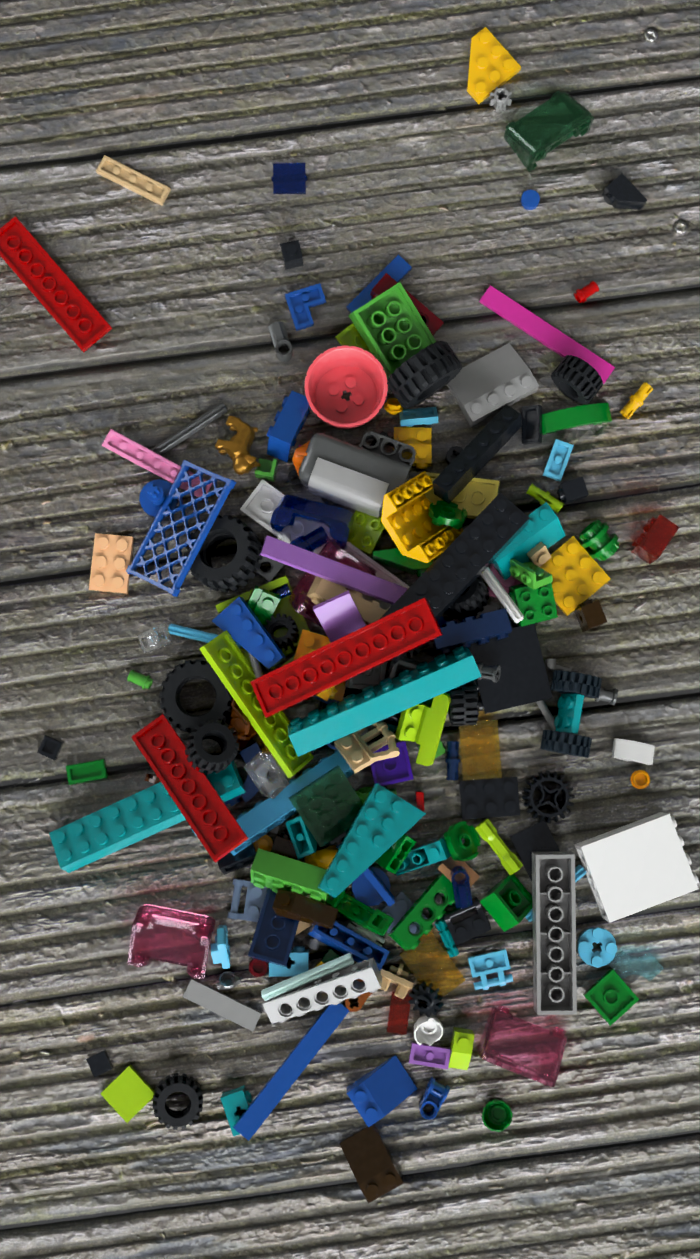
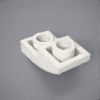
M614 738L612 758L653 765L655 746Z

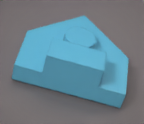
M226 924L218 926L215 943L211 944L213 964L222 963L223 969L231 967Z

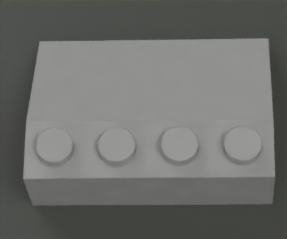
M510 343L463 367L459 374L447 384L470 427L498 413L506 404L511 406L532 395L539 388L531 370Z

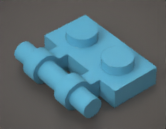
M506 949L467 957L472 978L480 976L481 980L473 983L475 990L483 989L484 991L492 986L500 985L501 987L505 986L506 983L513 982L512 974L504 975L503 973L504 970L511 969ZM497 972L498 977L487 979V974Z

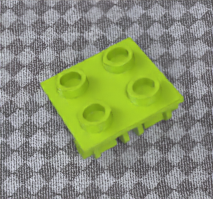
M356 510L342 537L370 556L377 543H379L385 527L381 522V517L376 518Z

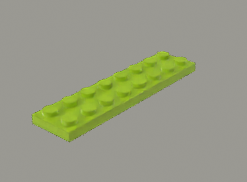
M226 630L199 649L244 715L249 719L251 725L286 776L290 778L309 763L314 756L311 752L299 757L297 756L288 736V724H290V721L283 711L265 718L250 683L256 679L253 668Z

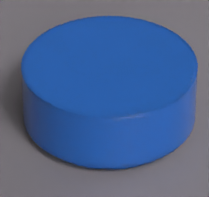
M526 190L522 194L521 205L525 209L533 210L539 205L540 196L535 190Z

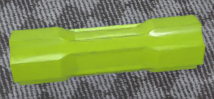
M487 818L479 823L475 830L490 845L508 874L512 875L520 870L523 864L500 838L497 829Z

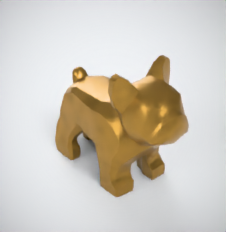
M229 416L226 425L230 426V431H237V433L229 441L218 439L215 448L219 450L221 455H229L233 461V470L238 475L247 474L253 467L261 466L256 461V457L250 454V448L258 428L251 427L240 418Z

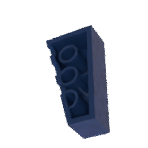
M506 608L480 614L478 618L476 616L466 617L460 620V623H457V621L446 622L440 628L443 635L433 639L436 653L449 654L452 652V649L460 646L470 648L472 643L478 642L481 645L490 642V638L497 637L499 640L509 637L508 634L512 632Z

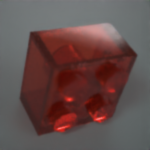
M661 514L656 518L652 517L642 528L644 533H641L632 542L631 545L634 547L631 552L648 564H651L660 557L680 527Z

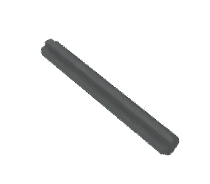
M223 403L218 404L151 450L162 456L227 413L226 406Z

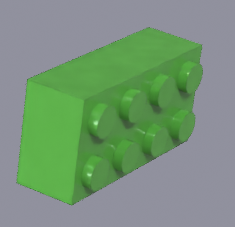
M258 848L251 867V883L258 888L267 887L277 893L278 889L295 892L323 904H326L329 894L317 888L327 869Z

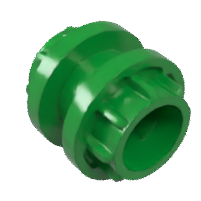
M600 520L593 521L579 534V538L581 540L580 545L583 548L590 547L592 549L589 553L592 559L597 558L599 561H604L618 550L619 542L617 540L619 537L616 533L609 535L607 533L609 525L606 522L601 523Z

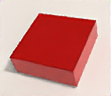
M422 791L415 792L416 808L424 812V793Z

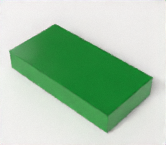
M105 759L66 766L69 785L108 778Z

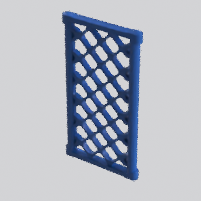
M183 460L173 485L126 572L167 591L174 597H178L181 585L231 489H234L236 482L194 465L188 460ZM190 468L197 471V473L191 476L187 472ZM203 474L210 476L211 479L204 482ZM199 476L200 484L192 487V479ZM217 480L226 483L225 486L218 488ZM182 482H188V490L181 493L179 488ZM213 482L214 490L206 494V485ZM202 488L203 495L195 499L194 491ZM190 493L191 501L183 504V496ZM216 494L218 499L215 505H209L208 498ZM173 499H179L180 506L172 510L170 505ZM204 499L205 507L197 510L196 504ZM193 505L194 512L186 516L185 509ZM181 510L182 518L175 521L174 514ZM207 511L209 516L206 522H200L199 515ZM165 516H170L171 523L163 527V524H161ZM195 517L196 525L189 528L188 520ZM184 522L185 529L177 533L176 526ZM172 527L173 535L166 538L165 531ZM198 528L200 531L198 538L191 540L190 532ZM161 533L162 540L154 543L153 538L155 534ZM187 534V542L180 545L179 537ZM175 539L176 547L168 550L167 543ZM164 544V553L157 555L156 548ZM189 545L191 551L188 557H182V548ZM152 550L153 557L146 561L144 558L146 551ZM178 551V559L171 562L170 554ZM166 556L167 564L159 567V559ZM155 561V570L148 573L147 565ZM180 563L182 568L179 574H173L172 567ZM138 567L144 568V575L136 572ZM169 568L170 575L162 579L161 571ZM157 573L158 581L150 579V576ZM171 580L173 586L170 589L163 584Z

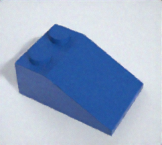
M395 1054L347 1087V1095L369 1128L416 1091L417 1087Z

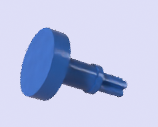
M161 479L152 480L142 488L139 498L140 504L149 516L156 517L172 486L169 482ZM173 499L170 505L172 510L177 508L179 499Z

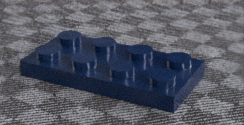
M268 888L248 957L287 967L299 921L276 915L272 906L277 893Z

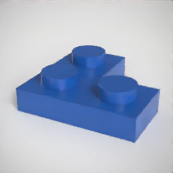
M321 284L285 294L296 331L314 326L309 308L326 303Z

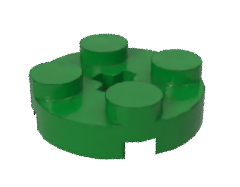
M437 501L435 505H433V502L430 504L428 515L434 525H447L455 529H461L462 524L466 522L467 511L464 508L462 510L458 509V504L451 502L448 504L445 501Z
M465 821L452 824L448 831L444 833L447 848L452 859L455 861H469L477 857L479 853L477 852L478 846H480L479 834L474 826H469Z

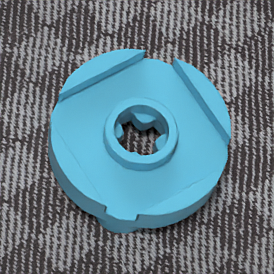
M590 927L585 929L578 937L577 953L586 964L599 968L609 964L614 959L617 952L616 941L613 935L606 929ZM594 942L597 944L601 943V950L599 952L597 950L592 951L594 948L592 944Z

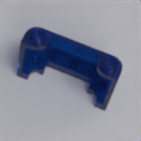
M286 495L281 498L270 521L273 531L282 532L285 527L289 525L294 526L297 517L330 526V536L337 541V547L347 549L354 523V516L351 511L293 495Z

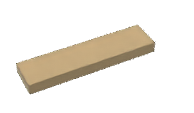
M104 155L96 169L97 174L163 206L171 191L170 187Z

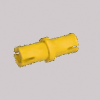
M644 382L638 391L629 397L630 400L620 413L625 418L630 419L636 409L644 404L643 401L653 391V388Z

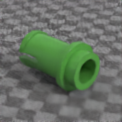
M131 670L127 677L128 682L141 686L143 690H149L153 683L150 675L145 676L134 670Z

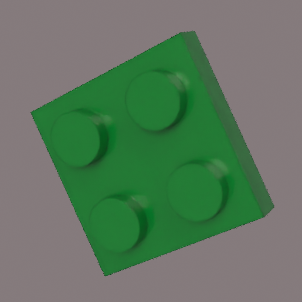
M612 968L583 994L610 1026L640 1000Z

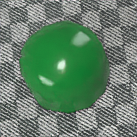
M494 1099L484 1106L482 1120L488 1129L501 1132L511 1124L513 1113L505 1101Z

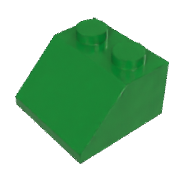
M512 874L507 875L490 889L480 900V903L505 932L519 924L532 909V896L517 877Z

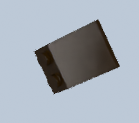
M375 1124L369 1128L367 1126L339 1142L368 1204L403 1184V1176Z

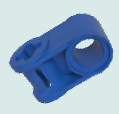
M433 1077L429 1080L425 1093L419 1102V1110L422 1117L428 1120L436 1117L449 1093L450 1086H444L436 1082ZM426 1104L433 1105V1110L429 1113L423 1111Z

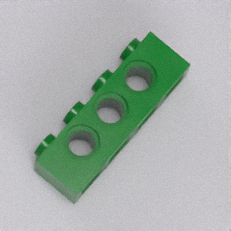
M438 875L388 935L404 950H414L421 942L419 938L423 934H428L433 928L432 923L436 919L439 920L446 911L444 909L448 904L452 905L457 900V893L460 890L445 875ZM436 893L441 896L440 904H437L434 900ZM424 908H426L429 911V917L427 919H425L422 916V910ZM411 923H414L417 927L415 934H412L409 930Z

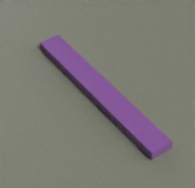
M268 535L265 537L260 553L261 556L392 605L408 590L406 587Z

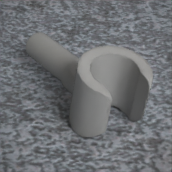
M545 659L546 669L571 672L570 668L556 665V659Z
M313 937L308 943L309 948L313 950H318L319 945L327 946Z

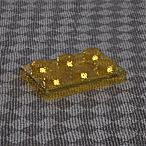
M498 720L478 721L476 725L459 726L463 780L502 778Z
M430 931L419 939L421 942L414 950H404L400 953V956L420 984L423 981L426 982V986L433 983L434 990L436 988L440 989L437 994L445 996L463 983L465 978Z

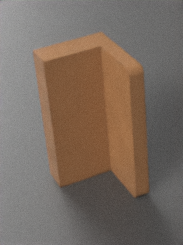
M452 857L442 860L436 866L465 895L471 891L470 887L479 879V875L465 862L455 861Z

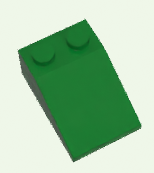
M398 548L373 551L372 559L375 562L412 575L417 574V577H420L433 563V560L424 563L404 556Z

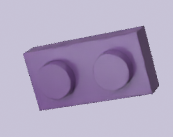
M411 1042L409 1063L448 1069L451 1048L436 1045L429 1046L423 1043L419 1045L417 1042Z

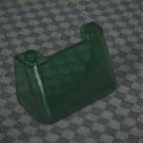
M557 91L551 96V99L518 121L510 122L505 128L504 138L530 172L537 167L535 162L545 159L547 153L573 136L577 137L580 134L582 137L588 133L594 117L590 111L567 92Z

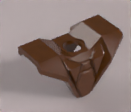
M232 699V718L228 729L232 728L235 731L233 736L237 735L238 740L236 743H239L237 750L242 751L257 732L235 700Z

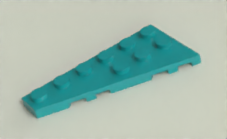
M378 783L374 784L317 888L336 898L426 813Z

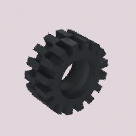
M279 613L276 614V618L272 615L270 617L271 621L267 619L265 621L267 625L263 624V626L282 651V648H284L286 651L288 650L287 646L290 645L292 648L294 646L293 642L297 643L299 630L291 616L287 617L286 614H283L281 617ZM285 627L288 629L285 636L280 638L274 636V632L278 628Z

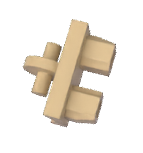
M402 963L399 964L398 968L390 966L389 971L395 974L383 969L380 970L382 985L379 989L387 991L390 983L397 985L394 995L401 999L405 998L408 991L413 988L414 983L400 977L407 978L409 974L402 970L404 967Z

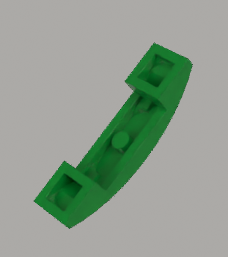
M609 404L581 405L542 414V435L589 424L597 425L612 422Z
M345 891L341 892L336 898L329 895L326 905L338 909V913L345 918L381 936H384L394 920L382 911L374 910L349 896Z

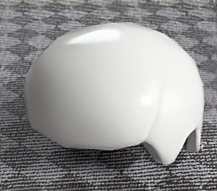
M426 1015L418 1018L414 1024V1039L419 1045L424 1043L431 1046L442 1037L443 1024L437 1017L432 1015L429 1018Z

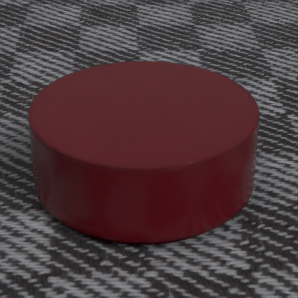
M255 958L249 964L250 973L256 977L264 976L269 968L268 962Z

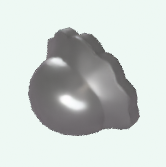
M223 972L219 976L216 987L222 991L230 990L240 984L241 978L237 977L233 972Z

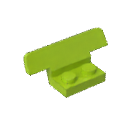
M446 693L434 697L431 706L420 703L401 712L395 738L402 741L416 742L420 745L416 759L417 764L431 766L434 763L451 702L450 696Z

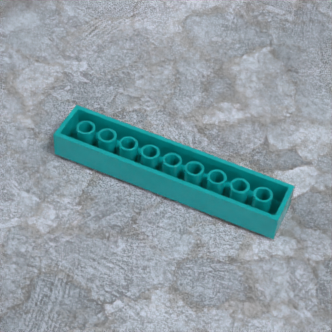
M463 646L453 649L452 653L446 656L441 654L435 657L434 661L430 663L423 662L418 664L414 670L402 671L398 674V677L393 679L386 678L375 687L368 686L359 694L347 695L343 701L338 703L336 701L326 705L325 709L320 711L316 709L309 712L308 716L302 719L298 717L291 720L290 724H288V736L299 757L482 676L468 647L463 648Z
M234 760L224 771L221 770L217 774L214 771L211 774H207L205 770L203 771L224 802L246 793ZM159 782L50 832L49 835L60 869L70 873L186 819L163 784Z

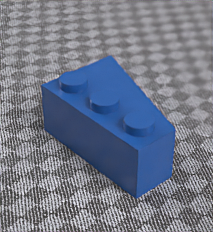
M291 391L289 397L285 396L282 402L283 409L281 412H277L274 419L276 423L274 427L270 426L267 432V437H269L267 454L284 462H288L292 446H295L296 438L300 430H302L311 410L306 396Z

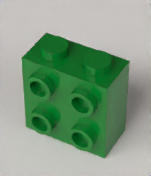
M524 583L509 587L508 595L524 616L522 621L516 623L517 625L523 627L558 618L552 583L535 590Z

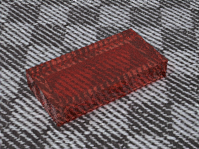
M392 991L387 1032L406 1035L411 996L407 993L405 998L401 999L394 995L395 992Z

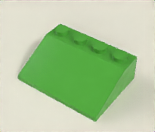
M401 282L348 315L372 355L383 366L387 379L410 357L436 342Z

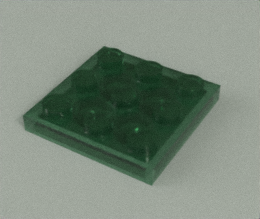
M338 765L289 797V800L320 848L348 830L363 806L360 798Z

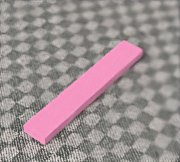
M110 429L102 443V446L172 484L181 469V466L113 429ZM191 471L187 472L190 476L194 474ZM199 476L192 479V487L200 484ZM182 482L180 488L185 491L188 490V482ZM212 483L206 485V494L211 488ZM202 488L194 491V496L196 497L203 495Z

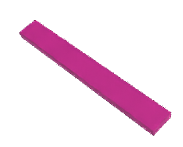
M491 285L479 302L563 358L566 355H572L587 362L598 372L603 384L615 369L613 365Z

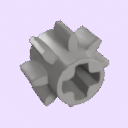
M496 87L495 93L490 92L489 98L492 100L489 105L493 106L496 112L498 110L505 111L506 105L511 106L512 100L510 98L512 92H508L506 87Z

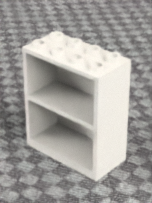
M659 812L574 844L582 866L587 872L586 876L601 916L609 923L699 889L697 883H699L698 877L690 868L692 864L691 859L682 847L684 846V841L681 835H678L676 832V820L670 814Z

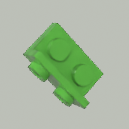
M514 558L510 560L511 576L533 590L553 582V577L550 573L532 562L521 563Z

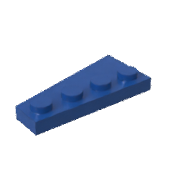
M239 596L212 620L223 631L227 630L233 640L268 669H273L286 658L243 597Z

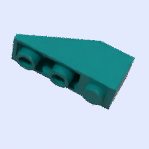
M444 837L411 849L396 872L397 876L451 857Z

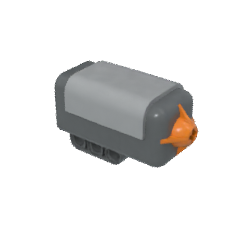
M375 432L364 434L359 447L324 433H316L310 441L296 448L292 462L301 484L309 489V493L379 518L382 516L384 495L408 481L416 452L408 444ZM368 439H374L376 441V444L374 446H368L366 444V441ZM391 445L394 451L387 453L384 451V447ZM409 452L412 454V458L404 459L402 453Z

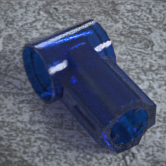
M321 526L305 536L302 535L294 539L290 544L314 552L315 549L329 542L330 538Z
M456 866L450 872L456 908H467L473 905L469 875L464 867ZM457 873L465 874L464 879L461 881H457L454 878Z

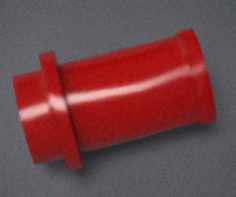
M591 281L582 289H577L574 297L577 302L584 303L588 297L599 291V287L596 282Z

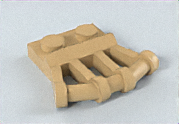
M379 721L372 724L376 728L363 736L360 735L367 727L334 742L335 747L354 773L361 771L376 761L399 756L400 751L396 747L395 742L396 736L392 731L388 730V725L385 722ZM380 734H382V735L384 736L383 738L379 739L378 741H376V742L372 743L371 745L367 746L366 743H367L368 741L374 739L375 737L379 736ZM388 744V750L373 753Z

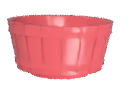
M343 345L324 351L310 365L305 377L304 388L309 406L317 417L336 428L352 429L369 422L378 414L386 400L388 381L383 366L370 352L356 346ZM343 391L352 394L349 396V401L341 398Z

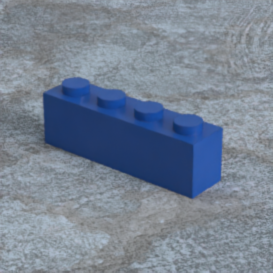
M336 921L333 929L312 924L308 932L309 936L344 955L350 953L356 962L374 958L379 970L382 969L390 952Z

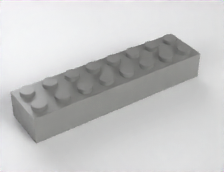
M571 851L532 852L533 1009L537 1015L577 1014L575 854Z

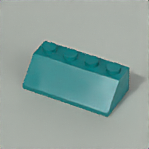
M547 502L528 515L530 518L528 525L492 562L504 580L511 576V559L514 558L521 563L530 562L526 553L537 544L542 542L548 549L566 536L559 518Z

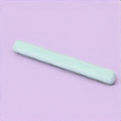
M348 953L263 989L261 991L264 1001H268L353 965L354 959Z

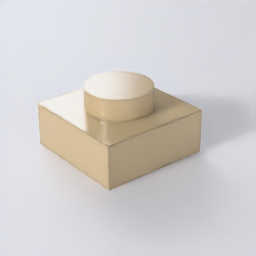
M542 542L526 553L529 560L538 567L551 558L547 547Z

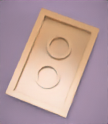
M95 533L89 590L128 594L130 574L126 572V569L131 565L134 537Z

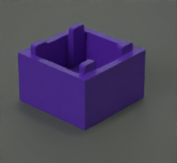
M405 741L396 743V747L400 751L399 756L379 760L370 765L374 784L378 783L381 786L414 779ZM385 745L373 753L386 751L389 747Z

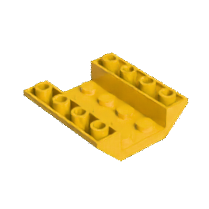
M425 471L384 495L381 522L402 555L428 563L443 553L463 532V529H455L447 525L437 526L431 522L432 519L428 515L431 502L426 498L425 493L433 489V483Z

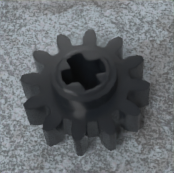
M425 981L420 985L417 983L409 993V996L412 997L409 1003L415 1004L413 1010L418 1009L420 1016L424 1012L428 1018L432 1014L436 1016L444 1005L441 1002L444 996L437 994L440 989L436 988L434 990L433 983H430L429 986H426Z

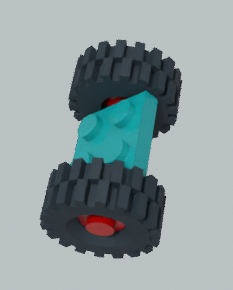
M554 670L551 690L565 694H561V697L558 699L557 705L559 710L554 721L556 729L555 731L543 730L540 749L589 758L592 738L575 734H578L584 697L599 698L601 678L583 673Z

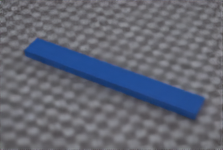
M339 1003L337 1005H328L233 1126L248 1141L348 1014L349 1010Z

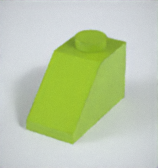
M453 1027L449 1068L468 1070L475 1034L473 1030Z

